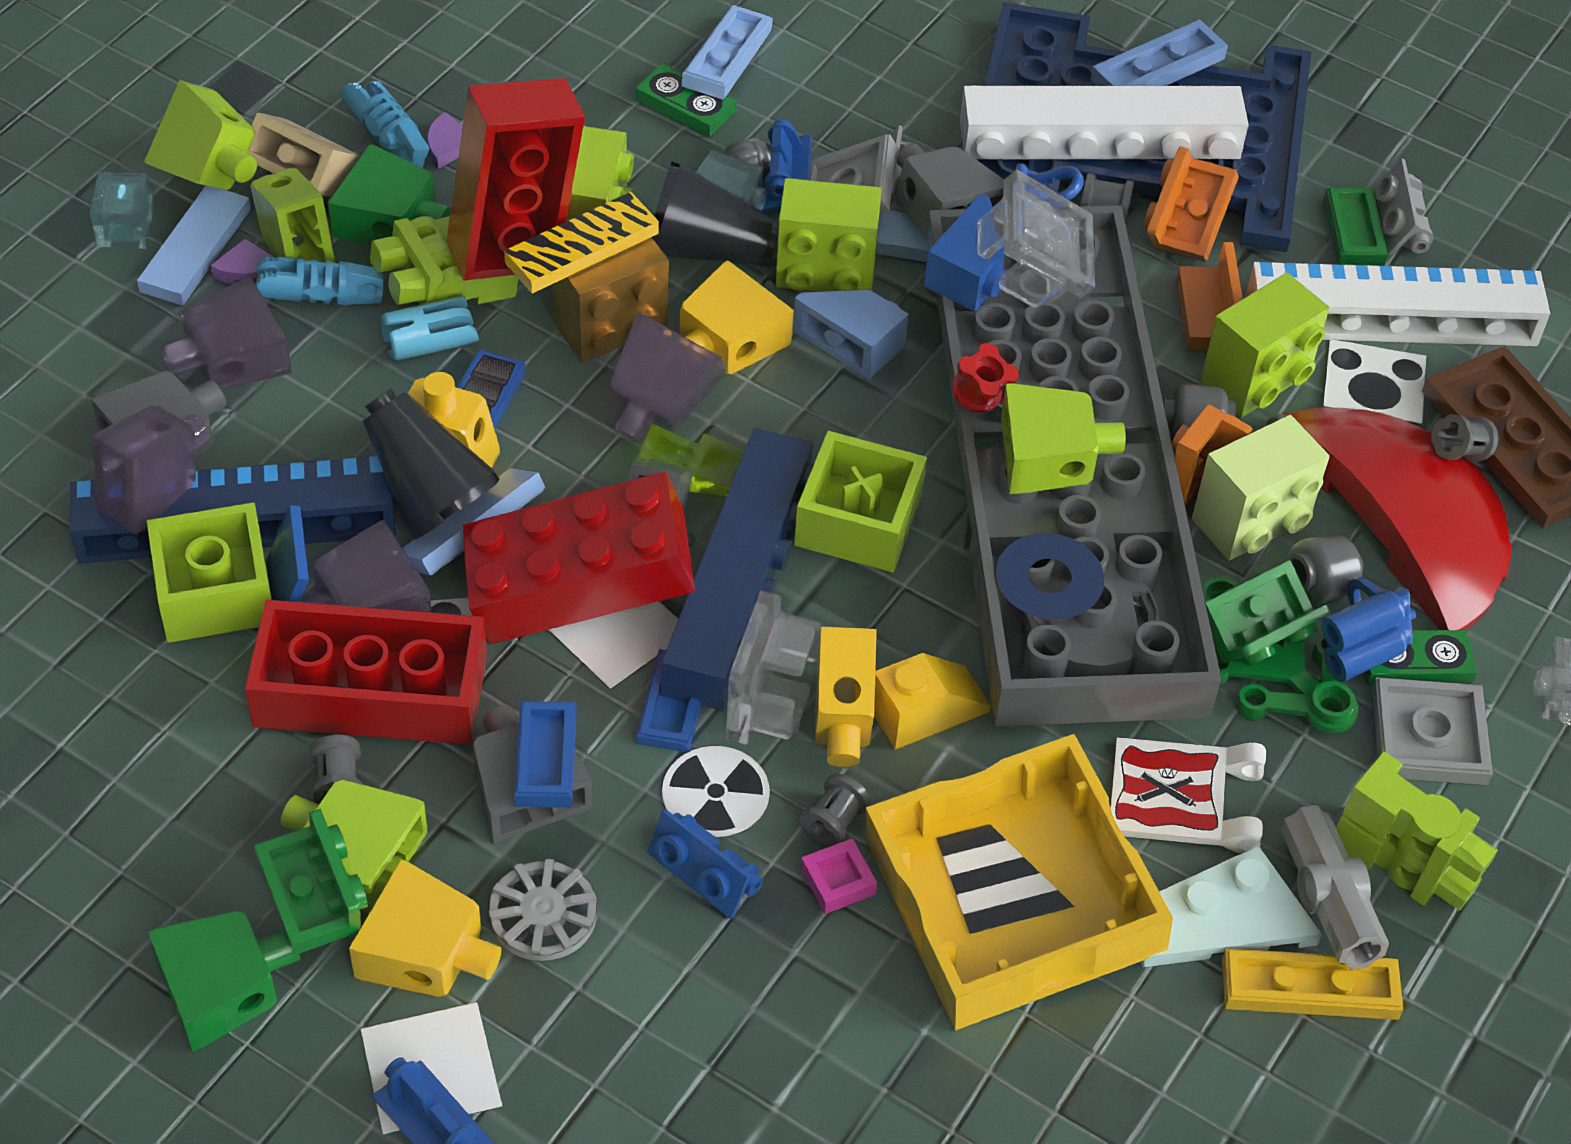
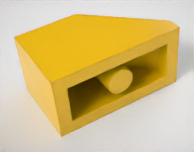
M921 653L875 671L874 717L895 750L989 713L991 710L990 703L964 665Z

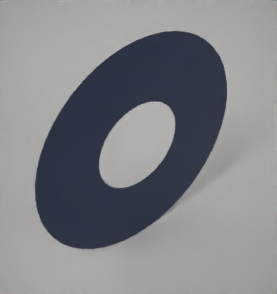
M1038 533L1022 537L1014 541L1003 551L997 563V581L1004 596L1018 609L1040 618L1065 619L1077 616L1087 611L1097 602L1104 588V573L1097 557L1082 543L1059 534ZM1041 559H1056L1063 562L1070 569L1072 581L1061 592H1043L1031 583L1029 579L1030 567Z

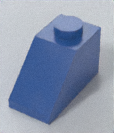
M980 194L930 248L927 256L924 286L974 312L988 296L994 298L998 295L1007 277V271L1003 269L1006 246L989 197Z

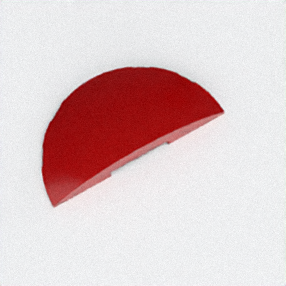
M1321 407L1283 414L1285 416L1292 415L1329 455L1321 489L1326 494L1338 490L1390 552L1386 564L1387 568L1402 586L1409 590V594L1439 630H1466L1477 622L1490 608L1494 600V594L1499 589L1502 580L1505 581L1512 547L1505 510L1492 485L1482 472L1464 457H1460L1457 460L1443 459L1435 452V447L1431 441L1432 432L1401 418L1364 409Z

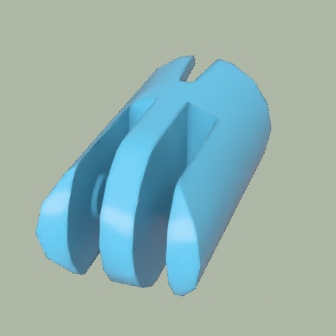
M465 295L382 314L381 330L384 343H391V350H387L389 357L393 361H401L477 343L479 337L476 328L472 326L474 322L470 310L466 309L468 304Z

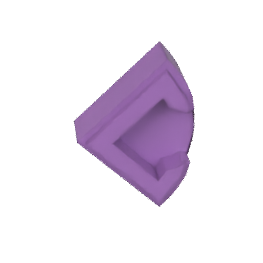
M447 112L441 114L432 123L428 132L430 159L438 169L456 160L459 155L463 126Z
M244 239L210 265L212 277L228 284H236L235 280L257 279V277H260L257 276L256 271L258 260H261V257H271V255L247 239Z

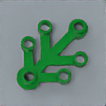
M1226 577L1211 578L1202 587L1204 600L1206 601L1238 583ZM1323 634L1317 638L1312 652L1314 661L1321 666L1320 683L1304 669L1305 638L1289 644L1287 639L1284 638L1282 639V647L1277 642L1273 644L1276 650L1275 654L1249 666L1246 665L1243 658L1223 663L1215 648L1217 662L1224 668L1219 670L1221 676L1220 685L1226 683L1233 676L1288 683L1298 693L1272 692L1259 684H1247L1241 688L1236 702V710L1243 718L1257 721L1264 718L1267 712L1304 716L1313 727L1326 733L1344 732L1355 723L1358 716V704L1355 695L1349 687L1337 681L1328 671L1324 660L1323 648L1330 646ZM1246 699H1255L1261 705H1251ZM1325 708L1332 709L1335 712H1331L1329 710H1326Z

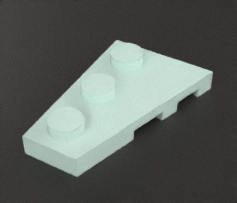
M1257 846L1159 891L1173 916L1169 947L1167 951L1152 955L1149 959L1141 961L1140 964L1142 967L1205 960L1210 959L1212 954L1224 952L1225 948L1268 951L1270 946L1297 943L1298 948L1318 946L1322 933L1261 848Z

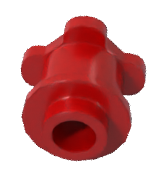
M983 343L979 346L977 353L971 357L963 356L957 364L958 373L953 378L951 388L953 396L965 409L975 413H986L993 410L999 404L1002 396V387L1006 384H1015L1019 377V372L1014 365L1008 364L999 355V350L995 345Z

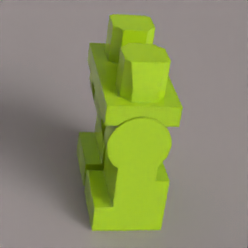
M429 216L417 217L411 221L408 218L395 220L392 237L373 240L371 243L370 262L377 273L398 269L397 272L390 273L388 284L390 295L397 305L418 301L419 305L462 295H465L466 301L474 298L477 304L516 297L519 280L516 275L463 281L446 242L450 216L436 220Z
M1383 751L1355 785L1344 808L1343 815L1336 826L1344 847L1350 858L1359 857L1368 870L1375 863L1386 870L1389 878L1397 886L1413 890L1410 897L1421 905L1425 906L1432 895L1436 894L1460 911L1479 886L1482 874L1488 868L1498 850L1473 834L1480 820L1479 816L1467 808L1460 814L1459 809L1451 800L1441 795L1425 794L1398 775L1403 763Z

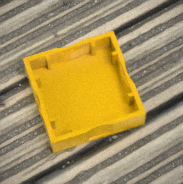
M1075 734L1001 759L996 764L974 775L960 779L939 781L866 807L867 844L955 1031L1149 959L1152 955L1168 950L1173 916L1138 851L1129 843L1117 826L1112 815L1108 795ZM990 824L1075 907L970 934L936 838Z

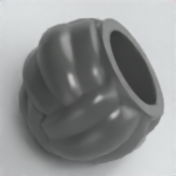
M759 138L745 139L728 146L723 157V166L728 178L741 186L760 185L770 171L772 154L770 147Z

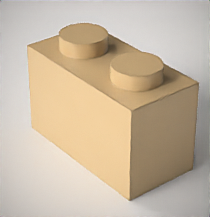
M257 112L252 123L255 136L247 153L256 159L257 165L272 173L289 168H297L322 196L332 197L361 157V155L285 118Z

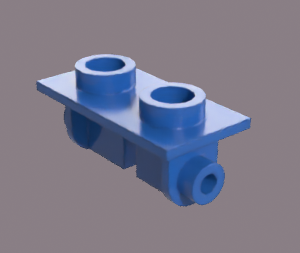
M785 119L775 121L768 130V138L771 144L767 145L770 147L772 154L770 171L764 183V213L781 209L785 178L810 181L812 135L798 136L795 128Z
M664 809L660 815L647 853L728 918L732 919L735 916L743 893L751 897L761 888L764 879L758 875L759 868L754 864H749L730 848L720 852L718 850L720 840L700 826L692 815L682 816L679 812L672 814L667 809Z
M399 1057L387 1066L385 1075L389 1078L388 1082L384 1087L375 1092L372 1098L412 1144H494L421 1060L417 1063L415 1061L407 1062L403 1057Z

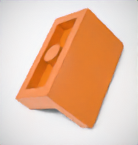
M1223 242L1217 267L1179 266L1176 281L1187 350L1208 351L1216 315L1243 299L1233 242Z

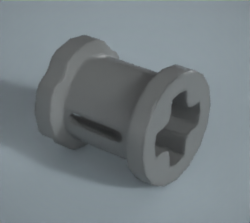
M1088 173L1081 206L1121 205L1126 223L1134 181L1127 180L1125 184L1096 179L1095 174Z
M1449 414L1445 418L1438 420L1432 429L1431 435L1435 452L1443 459L1457 460L1460 457H1464L1466 460L1475 462L1484 461L1491 457L1498 446L1499 440L1497 428L1489 419L1477 416L1466 419L1463 416ZM1446 431H1457L1456 435H1447ZM1474 441L1484 442V445L1476 446L1473 443Z
M336 734L319 738L312 743L310 757L317 767V782L314 784L313 791L315 803L320 804L332 785L337 781L346 780L362 784L357 778L356 762L361 756V748L355 738Z
M841 773L831 774L824 783L825 792L815 806L805 809L799 816L801 828L812 840L824 847L844 842L846 839V828L857 814H863L866 811V807L871 804V799L866 789L855 779Z

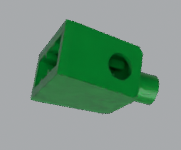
M369 144L328 202L332 237L370 245L373 240L392 237L395 220L408 218L411 221L422 216H429L436 220L449 217L451 207L435 202L434 179L429 171L372 144Z
M238 910L161 927L148 932L157 965L192 1052L203 1048L271 1009L276 1004L277 998L270 972L301 960L300 954L293 956L283 929L256 939L245 912Z

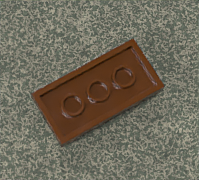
M1506 346L1426 378L1422 392L1444 417L1449 414L1460 415L1466 419L1477 416L1487 418L1494 423L1498 431V446L1494 454L1487 460H1484V462L1542 529L1571 517V418ZM1474 441L1473 445L1482 446L1484 442Z

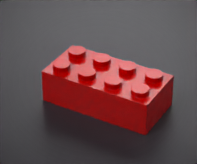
M566 78L468 86L446 240L463 281L515 275L505 264L504 250L566 222L585 115Z
M666 471L462 524L469 610L473 616L484 617L486 638L490 645L695 592L684 508Z
M265 600L245 686L252 727L472 745L487 660L484 617Z

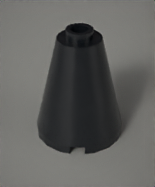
M671 161L654 215L659 221V234L652 237L666 257L723 262L728 260L734 263L760 265L763 256L773 257L779 236V230L772 228L774 218L682 163Z
M390 388L365 406L371 415L362 422L406 527L415 540L442 524L446 518L455 512L464 509L495 486L500 480L495 471L408 392L405 391L397 397Z

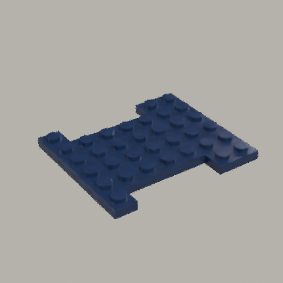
M1003 2L985 86H1096L1091 81L1093 66L1120 55L1124 51L1085 45L1091 16ZM1267 44L1262 74L1208 66L1166 85L1241 86L1249 124L1241 159H1198L1237 170L1239 178L1227 209L1244 212L1240 245L1287 252L1291 238L1311 51ZM1168 159L976 160L1009 184L1010 180L1014 178L1018 164H1024L1029 171H1034L1038 174L1059 167L1071 166L1077 168L1083 175V186H1085L1087 174L1093 173L1096 179L1119 184H1125L1127 180L1134 181L1133 194L1159 198L1163 189L1160 185L1161 174ZM1059 179L1052 184L1050 182L1046 183V186L1051 194L1054 195L1058 193L1059 182L1072 183L1073 179ZM1011 188L1005 206H1008V204L1010 203L1009 199L1011 198L1012 194Z

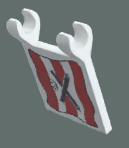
M1117 738L1111 811L1117 826L1124 837L1218 845L1239 854L1257 846L1260 847L1263 824L1260 819L1244 816L1223 821L1225 772L1246 781L1262 779L1266 762V749L1262 744L1258 743L1216 747Z

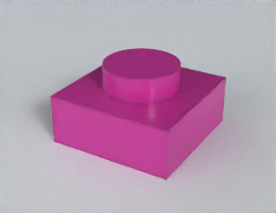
M853 838L801 857L800 870L824 915L876 895L877 881Z

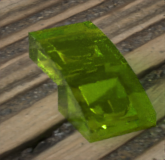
M652 424L636 460L648 458L694 469L689 491L727 496L745 451L703 433L699 444Z

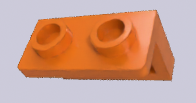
M1179 146L1174 160L1168 159L1162 170L1160 185L1163 189L1158 202H1151L1145 215L1144 229H1147V234L1153 248L1207 262L1239 178L1237 170L1194 159L1188 148Z
M1209 404L1191 427L1185 424L1182 425L1172 441L1185 508L1199 491L1208 454L1253 432L1250 425Z

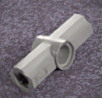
M1319 805L1300 807L1293 815L1284 818L1281 833L1298 869L1297 889L1301 905L1307 914H1318L1338 962L1348 965L1349 970L1369 967L1372 962L1386 955L1389 942L1370 903L1371 884L1366 865L1359 857H1349L1329 813L1320 810Z

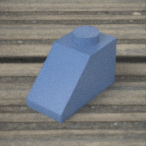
M871 290L800 293L795 298L793 332L869 380L905 348L909 314L894 302L887 301Z

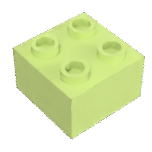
M1292 415L1286 416L1208 454L1192 520L1228 561L1246 552L1250 554L1256 553L1264 548L1270 540L1286 532L1296 533L1310 522L1313 517L1312 511L1318 492L1323 484V476L1329 455Z

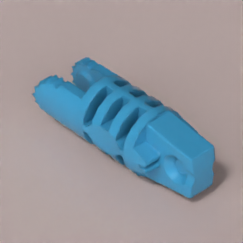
M380 81L368 83L367 90L362 88V85H359V83L344 85V88L341 89L343 100L380 147L423 168L429 147L421 136L415 122L404 112L403 108L387 89L383 87Z
M273 256L261 257V260H258L256 265L257 276L260 277H257L255 289L256 293L264 298L302 302V299H305L311 303H316V300L323 301L324 304H330L331 301L337 302V305L381 303L383 272L377 273L374 267L339 261L338 264L330 260L318 262V259L304 261V258H275Z

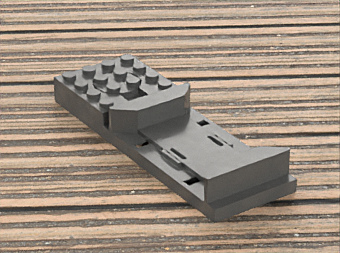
M1122 206L993 209L1006 246L1003 269L1007 271V277L998 295L994 298L988 296L974 312L927 287L926 292L937 298L968 503L963 534V548L970 549L969 556L994 726L1211 718L1221 684V676ZM966 209L929 210L927 226L929 248L941 238ZM1102 297H1123L1124 307H1110L1098 300ZM981 344H993L998 348L999 355L1008 364H1012L1018 369L1019 377L1015 384L1086 392L1092 398L1095 422H1123L1125 432L1150 431L1152 443L1125 444L1123 454H1097L1093 480L1088 484L1022 494H1009L1001 423L1006 385L1002 387L1001 400L993 410L986 413L969 411L961 406L953 396L951 386L953 378L958 373L957 364L963 356L971 357L977 353ZM998 436L999 448H975L974 437ZM1038 533H1053L1067 536L1085 545L1097 557L1104 573V588L1097 602L1087 611L1070 618L1049 619L1050 625L1039 626L1033 615L1018 609L1004 596L997 581V563L1003 551L1014 541L1022 537ZM1048 558L1041 559L1030 567L1029 579L1037 589L1047 593H1057L1065 590L1070 585L1072 574L1063 562ZM1134 602L1140 604L1147 620L1140 627H1138Z

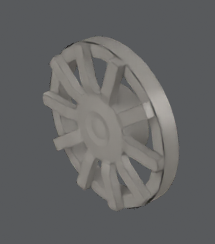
M545 859V861L531 862L524 865L520 863L515 865L514 869L507 873L493 888L489 901L490 926L499 943L519 957L535 961L562 958L579 949L592 934L597 921V898L591 884L578 868L574 869L565 864L554 862V859ZM543 874L542 886L536 887L530 876ZM552 875L565 878L556 888L551 887ZM521 880L527 892L523 894L510 887ZM573 884L582 892V894L571 895L565 898L563 896ZM503 896L520 903V906L498 909ZM588 903L587 917L566 910V908L574 905ZM520 916L521 920L508 932L502 927L500 919ZM566 921L581 926L579 932L571 938L568 937L562 928ZM525 929L534 935L532 946H528L515 939ZM555 934L560 944L550 947H541L543 936Z

